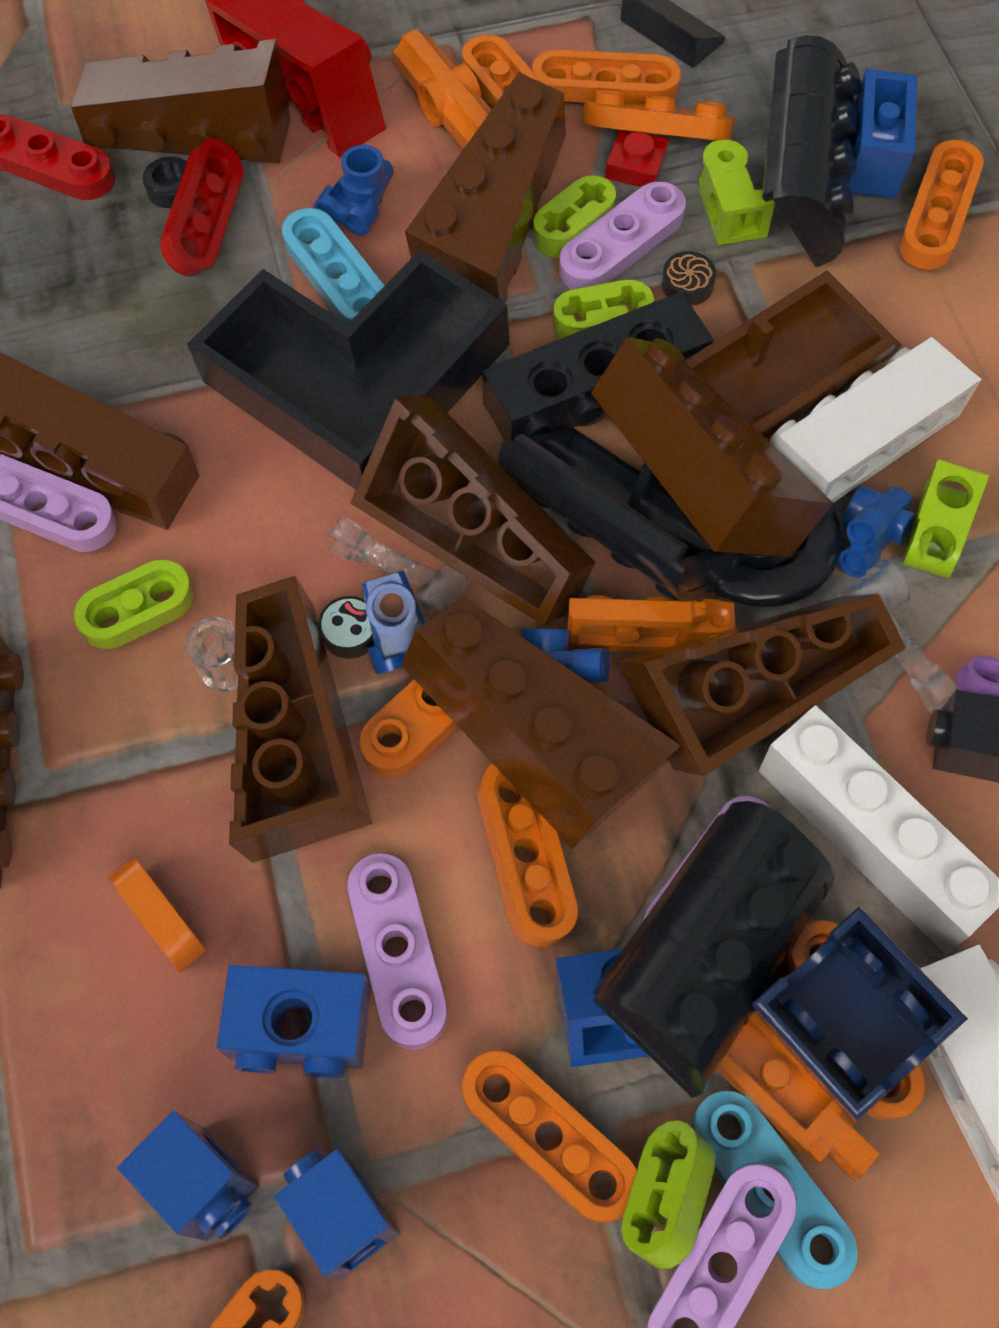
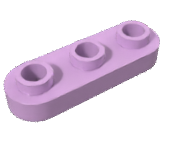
M667 182L648 183L569 241L562 248L559 260V276L564 285L572 290L609 283L677 231L683 223L686 199L683 192L675 185ZM581 257H590L591 259H582Z
M0 454V520L79 552L98 550L112 540L117 530V519L108 500L103 495ZM46 503L42 509L32 511L36 505ZM88 523H96L89 529L81 530Z
M384 853L372 854L360 860L353 867L348 877L347 890L379 1018L386 1035L393 1043L409 1050L423 1049L436 1042L445 1030L448 1013L444 994L409 869L400 859L393 855ZM377 876H386L392 881L390 888L382 894H375L368 890L370 881ZM402 937L407 940L408 948L405 953L398 957L387 955L384 952V946L389 939ZM410 1000H418L426 1007L425 1014L416 1022L405 1021L400 1016L402 1006Z
M755 1162L740 1167L730 1176L699 1229L690 1254L678 1266L653 1310L647 1328H674L675 1321L682 1317L694 1320L699 1328H734L796 1216V1191L792 1182L783 1171L767 1163ZM754 1187H763L770 1191L774 1198L773 1210L767 1214L755 1213L747 1202L748 1191ZM717 1252H726L732 1255L737 1263V1274L731 1278H721L716 1275L711 1267L712 1255Z

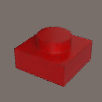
M619 130L606 164L605 178L638 187L651 182H657L667 156L669 138L644 132Z

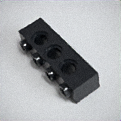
M680 291L482 370L483 404L505 442L513 441L520 434L532 437L577 426H590L607 414L591 392L627 337L653 342L656 338L663 339L674 345L683 354V361L712 344L714 339L683 292Z

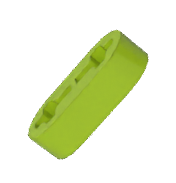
M583 176L550 200L534 216L533 242L535 248L547 257L560 258L562 248L569 241L615 207L616 190L614 185L602 176ZM566 226V232L563 233L561 229Z
M633 279L566 291L554 303L553 331L559 339L565 338L630 312L626 305H621L623 303H629L632 309H638L653 303L654 295L647 285ZM578 313L579 317L585 320L576 322L575 317L569 314Z
M679 1120L668 1121L657 1127L649 1136L641 1155L623 1215L621 1232L624 1243L633 1253L658 1269H670L680 1264L690 1254L696 1241L715 1171L716 1156L713 1146L688 1123ZM686 1154L685 1159H677L672 1163L674 1158H681ZM667 1222L664 1231H654L651 1236L654 1227H663Z

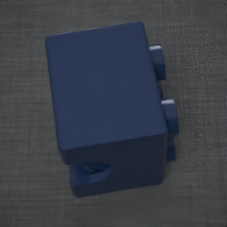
M860 906L830 932L827 940L802 965L785 978L780 977L752 1003L754 1012L853 1123H856L968 1020L954 1003Z

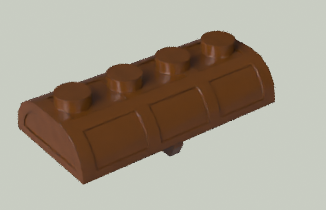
M826 270L684 362L761 435L768 438L789 420H795L816 406L825 397L836 394L864 372L893 356L900 349L901 344Z

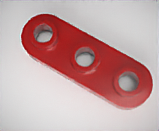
M0 115V170L80 200L98 199L106 195L113 188L115 174L110 159L104 151L15 117Z
M207 139L190 153L161 236L160 247L165 261L174 271L183 276H197L215 263L243 178V166L238 154L229 144L220 139Z

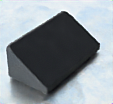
M622 0V22L692 68L724 43V35L670 0Z

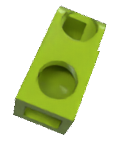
M729 139L711 142L703 152L704 169L698 185L717 245L767 238L775 202L773 200L765 202L762 198L763 189H754L747 170V150L738 142Z
M937 459L923 486L918 501L919 505L912 526L913 530L902 558V565L946 580L949 579L965 545L990 475ZM946 481L958 482L967 489L968 493L941 485V483Z

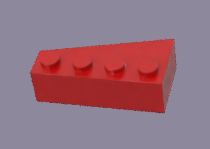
M205 0L221 45L236 44L238 50L257 48L258 42L261 40L276 39L288 102L292 100L303 113L300 115L301 122L313 134L322 129L328 135V148L338 158L342 157L349 148L361 145L386 130L369 64L372 60L371 51L367 42L359 33L352 32L334 21L330 16H326L307 5L303 0Z

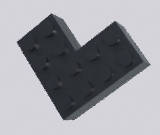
M419 250L348 324H345L265 269H262L187 345L205 384L356 490L395 398L429 394L448 413L482 376V370L489 368L510 345L508 308L502 301L422 250Z

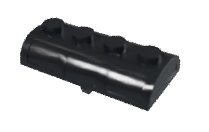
M805 35L789 39L787 48L776 53L762 198L765 202L770 200L775 202L815 267H819L833 261L842 252L845 243L846 215L852 214L854 210L853 196L849 187V174L856 171V158L851 145L852 134L857 133L859 130L858 116L854 107V96L861 93V80L856 65L853 62L847 64L842 52L833 42L820 36Z
M575 428L532 437L520 434L513 441L503 442L501 445L498 464L539 506L550 508L567 520L568 527L576 534L593 538L610 550L611 557L620 565L640 571L655 582V587L661 594L670 599L682 602L690 601L712 592L730 577L745 555L742 553L714 552L666 489L659 485V480L646 463L643 464L640 472Z
M752 801L732 803L725 813L716 817L593 992L596 997L593 999V1002L691 1098L703 1094L712 1081L713 1074L743 1026L748 1023L753 1015L752 1003L766 991L783 962L791 954L796 941L819 904L825 899L832 888L835 876L831 864L822 852L780 812L764 804Z

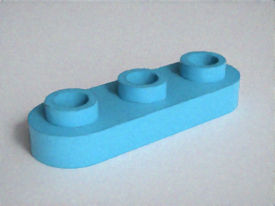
M304 208L291 213L284 220L282 236L286 252L335 317L348 324L385 285L326 212L316 208Z
M721 1091L707 1097L696 1109L691 1127L713 1146L716 1156L714 1173L725 1185L737 1169L755 1162L767 1163L783 1171L795 1188L797 1212L791 1228L775 1254L791 1277L803 1286L812 1289H830L843 1284L852 1275L858 1257L856 1240L850 1228L749 1098L733 1091ZM729 1114L739 1121L741 1134L738 1139L728 1140L721 1136L717 1128L719 1116ZM754 1187L748 1191L747 1202L755 1213L767 1214L773 1210L774 1201L765 1195L763 1187ZM816 1235L826 1237L833 1248L832 1258L825 1265L816 1262L810 1253V1242Z

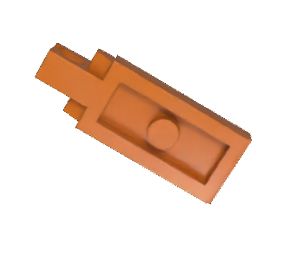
M603 595L569 598L566 629L569 630V650L603 648L614 652L645 653L736 627L734 603L706 598L701 602L672 601L664 597H652L646 600L611 599Z
M754 1012L748 1023L743 1026L718 1066L717 1071L740 1094L749 1098L766 1120L801 1154L805 1153L817 1165L827 1156L853 1181L863 1176L880 1156V1153L853 1128L855 1123L846 1116Z

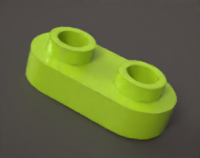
M154 560L87 591L75 606L74 622L83 638L90 645L99 649L118 648L182 617L192 605L194 598L193 586L186 571L179 564L170 560ZM173 592L169 599L163 602L156 601V598L161 593ZM108 618H119L116 624L102 628V624Z

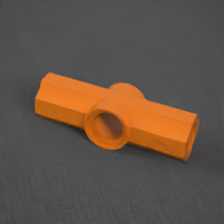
M418 29L412 30L402 35L400 43L392 50L393 63L417 92L420 107L428 122L436 128L444 125L462 149H464L492 109L482 99L479 83L469 66L464 63L455 66L429 34H422Z

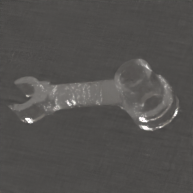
M339 518L328 533L329 537L336 540L329 550L341 559L357 563L367 562L383 571H387L389 574L404 570L409 583L418 588L414 595L426 622L464 596L473 583L472 580L445 563L436 571L418 561L415 562L410 557H405V555L395 552L393 549L391 550L389 547L375 541L370 533L364 531L357 523L347 518Z
M883 560L869 570L864 571L865 576L862 577V580L837 593L836 598L851 595L880 594L906 649L896 654V658L899 659L900 664L909 674L910 682L926 709L930 713L934 709L941 710L958 688L947 673L941 670L935 662L929 661L892 612L893 609L909 601L911 593L909 585L899 568L891 561Z

